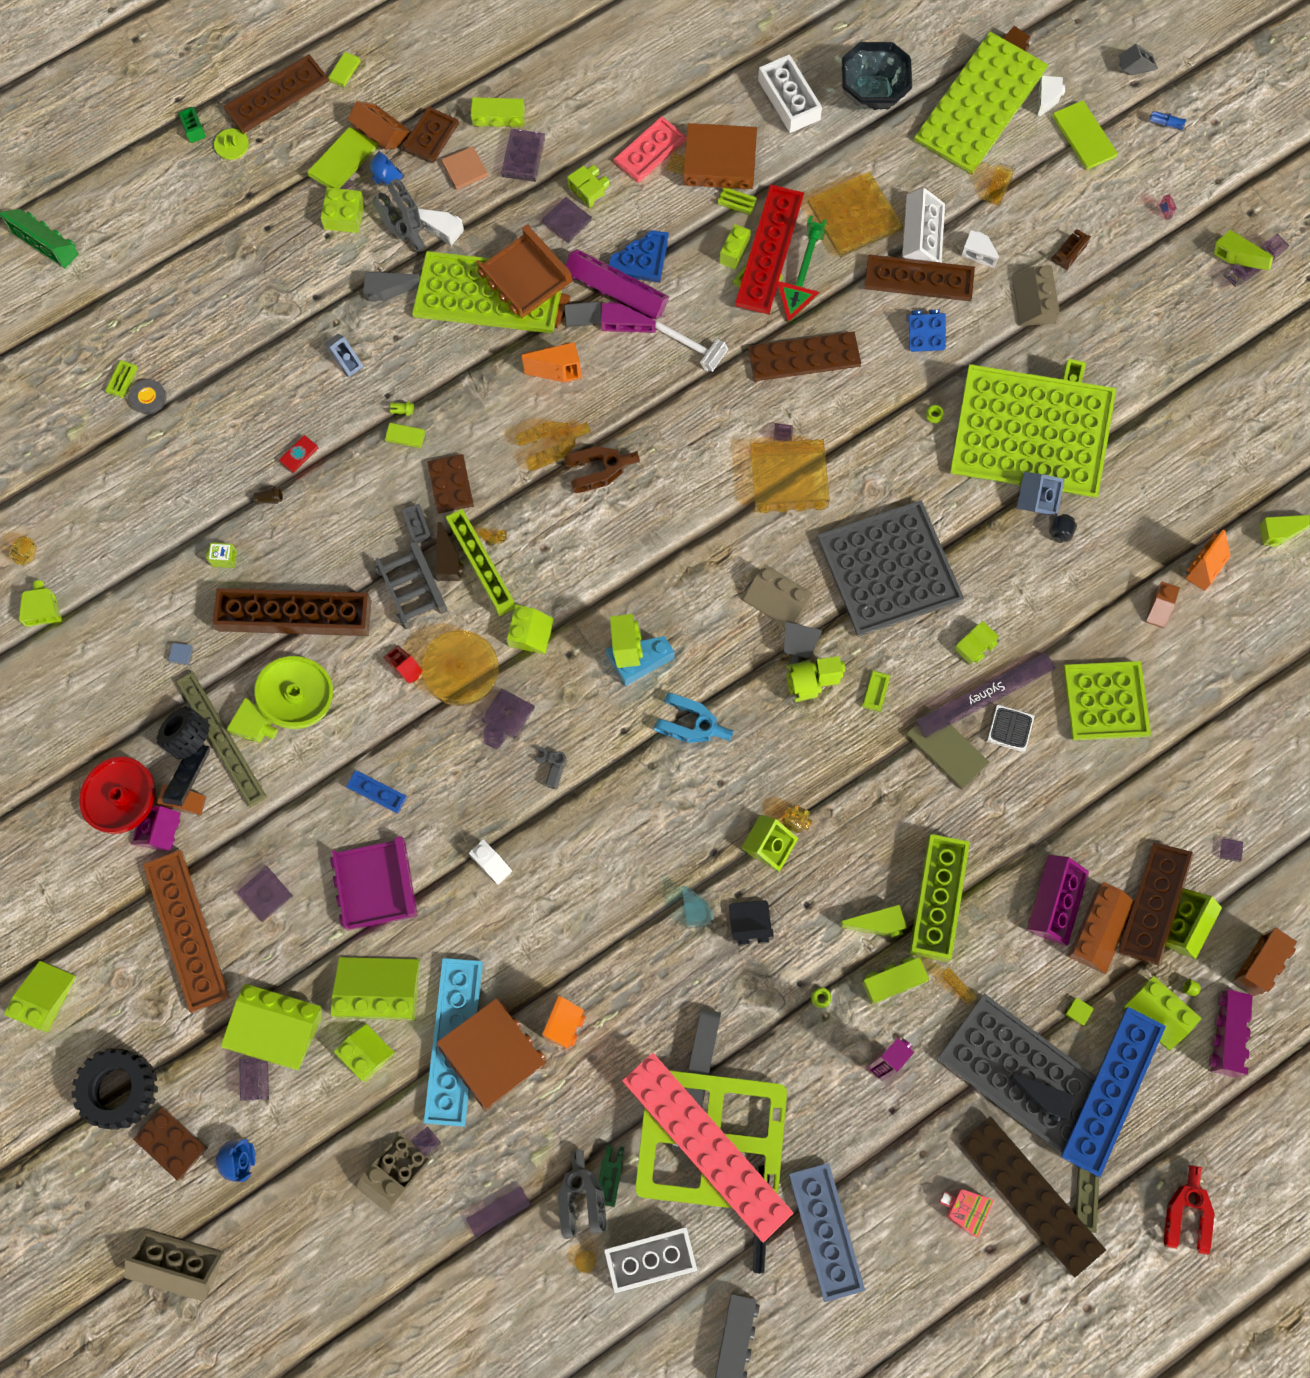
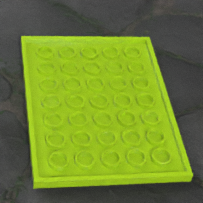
M969 364L950 474L1019 486L1022 485L1024 472L1043 474L1065 479L1062 493L1098 498L1117 388Z

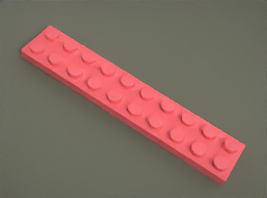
M654 1053L650 1054L622 1080L626 1087L762 1243L793 1214V1211Z

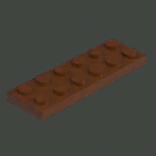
M308 54L224 105L223 108L244 134L329 82V79L311 55Z
M869 254L864 289L971 301L975 266Z
M855 331L748 346L754 382L861 367Z
M1153 842L1118 952L1120 955L1160 966L1194 856L1192 851Z

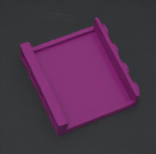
M403 836L395 837V841L341 852L332 850L333 857H330L332 869L335 868L336 876H333L335 888L338 887L339 895H336V902L338 907H341L342 912L339 915L340 925L344 926L347 931L418 916L406 842Z

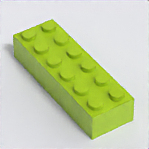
M930 834L927 838L909 955L949 962L952 959L970 846L969 841Z

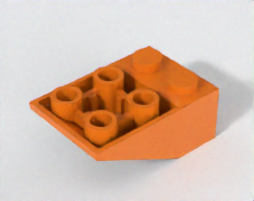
M575 342L563 343L556 347H546L535 352L529 351L521 355L526 375L560 382L582 378Z
M1222 530L1219 535L1215 533L1187 569L1190 573L1186 579L1204 591L1211 585L1230 558L1225 530Z

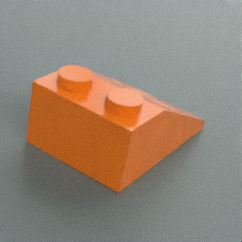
M558 996L543 1031V1037L546 1041L568 1050L570 1046L574 1047L578 1038L576 1031L578 1027L582 1028L586 1019L584 1010Z

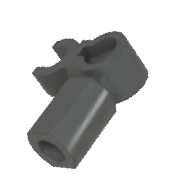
M540 747L538 751L544 753V757H536L535 760L541 764L548 762V764L553 765L550 767L545 786L557 790L563 773L562 768L567 765V758L561 751H551L550 753L545 748Z

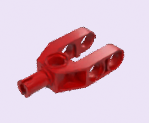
M1188 1165L1187 1184L1180 1185L1167 1204L1164 1246L1177 1249L1179 1245L1183 1206L1197 1208L1199 1210L1198 1213H1200L1199 1230L1196 1231V1234H1198L1197 1253L1209 1255L1212 1245L1215 1213L1207 1190L1202 1189L1200 1186L1203 1167ZM1191 1192H1193L1196 1196V1200L1193 1204H1191L1188 1200V1196Z

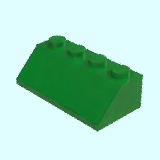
M15 209L0 213L1 218L12 234L64 269L79 254L75 249L76 245L68 238L64 239L57 230L54 229L52 231L49 229L45 222L37 221L30 212L25 213L21 209Z

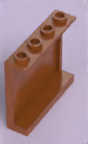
M688 123L683 185L753 189L757 127Z
M528 224L522 228V236L482 264L479 260L476 261L478 274L483 279L486 278L488 280L490 288L493 291L497 290L500 299L504 303L507 302L514 315L518 314L521 319L573 282L571 272Z
M497 998L440 1039L436 1045L484 1112L489 1110L494 1103L537 1070L544 1068L546 1064L544 1061L546 1058L539 1049L536 1051L532 1045L533 1040L527 1033L523 1034L518 1020L515 1017L511 1018L506 1004L503 1001L499 1002Z

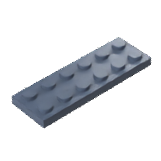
M827 1163L789 1174L824 1302L865 1291L830 1164Z

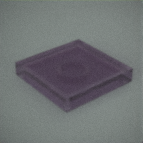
M567 197L542 219L543 224L567 243L592 221L590 215Z
M268 866L236 892L261 922H264L293 897L291 892Z

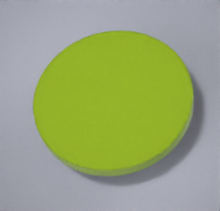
M235 128L223 130L216 136L214 141L216 153L228 160L243 156L249 147V140L246 134Z

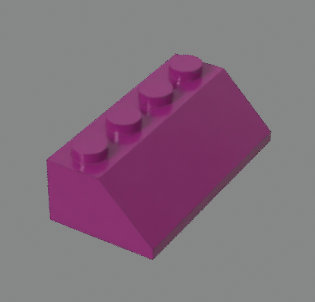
M1048 855L1037 896L1033 903L1032 913L1028 920L1027 930L1039 937L1068 946L1089 871L1070 857Z

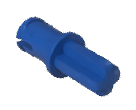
M1153 111L1150 115L1151 122L1162 124L1164 127L1170 126L1183 130V126L1186 123V119L1172 116L1171 113L1164 114Z

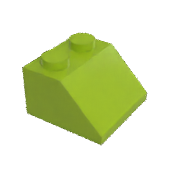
M515 605L507 636L508 647L546 654L554 618L534 608Z
M760 814L741 848L753 858L780 872L799 838L777 819Z
M368 1024L350 1035L334 1051L363 1082H367L395 1054Z

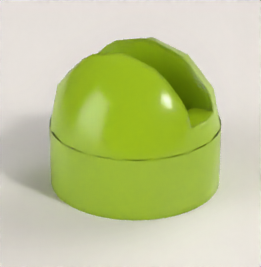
M1190 978L1187 979L1183 986V993L1188 996H1196L1201 991L1199 983Z

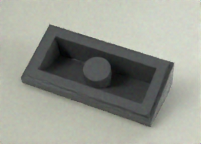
M600 302L565 305L566 327L601 324Z

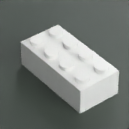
M790 54L759 67L758 81L789 133L820 120L822 106Z
M687 1227L604 1250L614 1293L698 1271Z

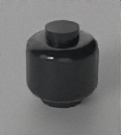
M1067 514L1056 516L1049 529L1053 540L1058 543L1070 541L1077 529L1075 519Z

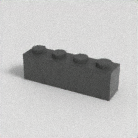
M731 1293L715 1378H747V1371H744L745 1362L749 1363L752 1350L748 1349L749 1340L754 1339L756 1327L752 1326L753 1318L758 1317L760 1307L759 1304H756V1299Z

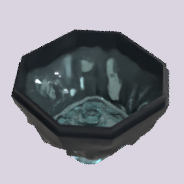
M859 42L842 57V88L844 94L861 109H890L891 106H894L912 89L910 55L894 42Z

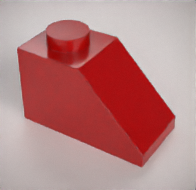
M398 645L383 657L408 684L418 680L424 672L413 657Z

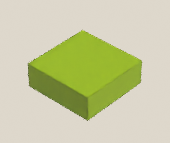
M1076 997L1065 1015L1081 1026H1084L1094 1008Z

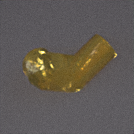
M483 528L479 536L493 545L504 543L507 539V532L500 530L492 534Z

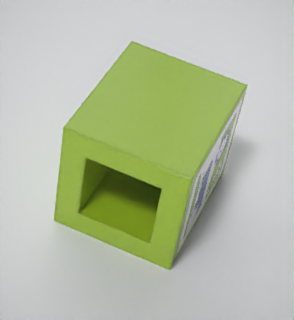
M210 543V548L206 551V559L211 566L235 568L237 550L234 545Z

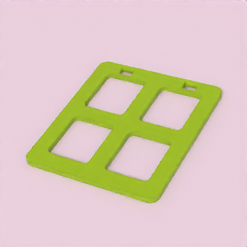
M670 1071L684 1088L707 1090L709 1092L707 1114L720 1129L725 1093L767 1097L770 1099L766 1138L732 1134L725 1135L740 1152L764 1155L763 1178L767 1182V1174H774L772 1189L778 1194L787 1101L786 1087L777 1083ZM644 1107L635 1186L636 1194L641 1198L732 1208L702 1173L698 1188L661 1185L653 1182L657 1143H676ZM773 1108H780L779 1122L772 1120Z

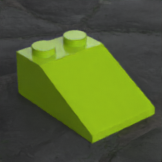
M39 961L13 995L4 1015L40 1031L49 1032L76 976Z

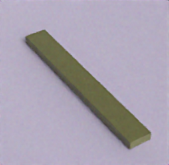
M192 671L176 680L190 707L210 724L207 736L249 807L251 808L268 798L194 672Z

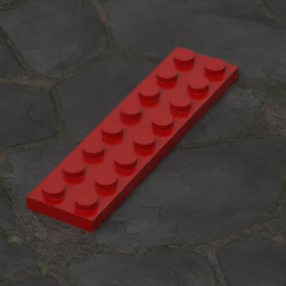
M770 184L736 298V307L770 315L804 198V192Z

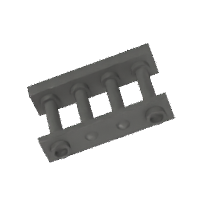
M417 541L410 544L412 551H409V554L382 565L379 557L376 558L378 565L375 566V569L379 576L383 575L399 611L396 614L400 625H405L406 629L410 628L407 622L408 619L431 609H439L441 614L448 612ZM412 560L414 562L418 561L419 567H416V570L389 581L386 571ZM419 576L421 578L425 577L426 583H423V586L396 597L393 587ZM426 592L428 594L432 593L434 598L431 599V602L403 613L400 606L401 603Z

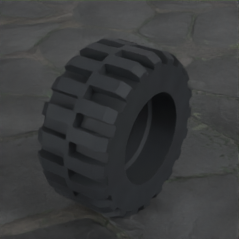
M120 1048L105 1049L104 1052L98 1051L93 1054L94 1058H87L84 1061L85 1067H79L76 1072L79 1074L78 1079H73L72 1083L76 1088L75 1091H71L72 1098H76L77 1101L73 1105L76 1110H80L79 1116L82 1119H86L87 1123L98 1128L119 1130L120 1128L126 1129L131 1127L132 1123L137 1124L142 1120V1115L147 1116L151 1111L148 1109L149 1105H154L156 1101L153 1098V1094L158 1093V1086L154 1085V1082L157 1081V1076L152 1073L154 1068L146 1062L147 1059L135 1052ZM115 1069L124 1070L128 1073L131 1080L130 1095L123 1105L116 1109H109L100 1100V1084L109 1072Z

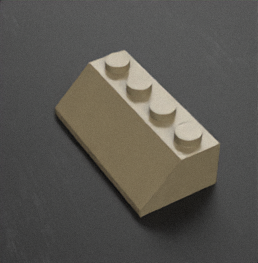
M144 1229L125 1260L124 1278L204 1302L213 1287L223 1253Z

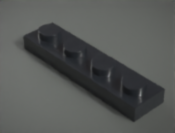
M202 745L190 757L181 760L162 797L163 803L183 806L210 753L209 746Z

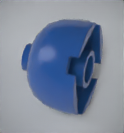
M378 151L371 159L370 171L373 174L371 178L378 185L382 183L388 186L392 180H401L404 177L403 173L381 151Z
M247 1139L230 1140L220 1148L215 1162L219 1174L224 1179L233 1182H244L251 1176L252 1172L249 1171L251 1165L255 1166L256 1161L255 1149L252 1143L247 1142Z

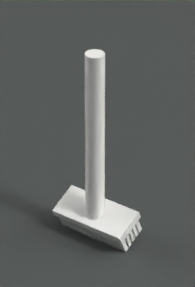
M656 323V329L705 355L700 362L705 371L713 372V369L716 368L728 351L725 342L716 339L710 349H707L664 324Z

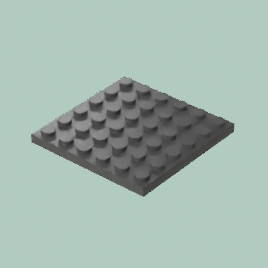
M922 500L817 535L818 542L857 637L963 602L964 600Z

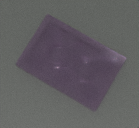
M511 129L501 176L536 182L545 142V133Z

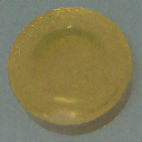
M587 1250L581 1251L575 1258L576 1268L583 1273L592 1271L596 1266L595 1255Z

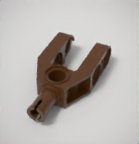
M600 446L570 453L564 457L566 467L585 466L586 463L597 460L604 463L605 471L572 480L571 486L574 493H582L608 486L624 473V466L640 462L638 451L621 455L618 449ZM609 462H616L615 465H608Z

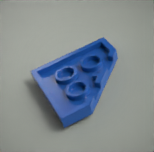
M651 230L642 239L635 240L627 245L626 249L611 255L609 265L635 279L660 283L669 233Z

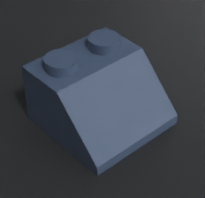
M1024 472L1017 509L1057 516L1065 479Z

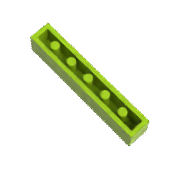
M460 509L446 516L448 526L498 616L501 617L515 609L514 600L464 510Z

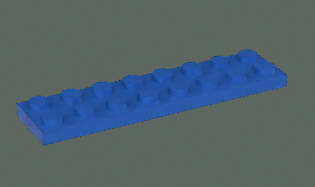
M1129 1007L1125 1009L1060 1158L1098 1178L1101 1177L1166 1028L1165 1025Z

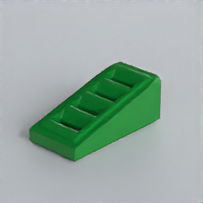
M194 106L178 112L190 143L206 138Z

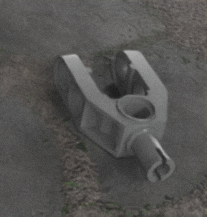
M394 179L388 184V190L393 197V201L400 208L403 218H401L390 198L385 193L377 194L373 198V205L388 230L401 240L409 239L418 253L426 248L418 234L419 230L422 229L418 207L404 184L400 180ZM393 185L399 189V192L394 189ZM379 199H381L385 205H382L379 202ZM403 201L408 204V207L403 204ZM388 214L393 217L394 221L389 218Z
M584 1150L571 1151L573 1170L565 1173L558 1195L560 1228L564 1239L575 1238L577 1234L576 1221L578 1216L575 1213L574 1199H576L578 1194H586L588 1221L591 1232L593 1234L605 1232L607 1228L604 1191L594 1173L585 1169ZM582 1180L581 1186L579 1187V1181Z

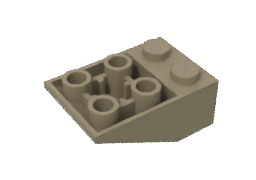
M399 1133L361 1176L357 1189L389 1214L404 1197L432 1158Z

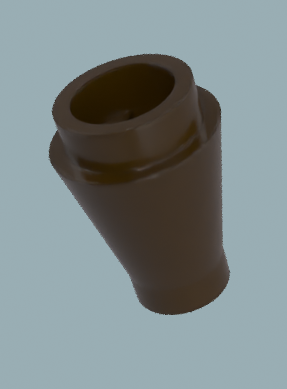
M272 486L262 491L254 492L255 503L278 504L283 501V493L280 487Z

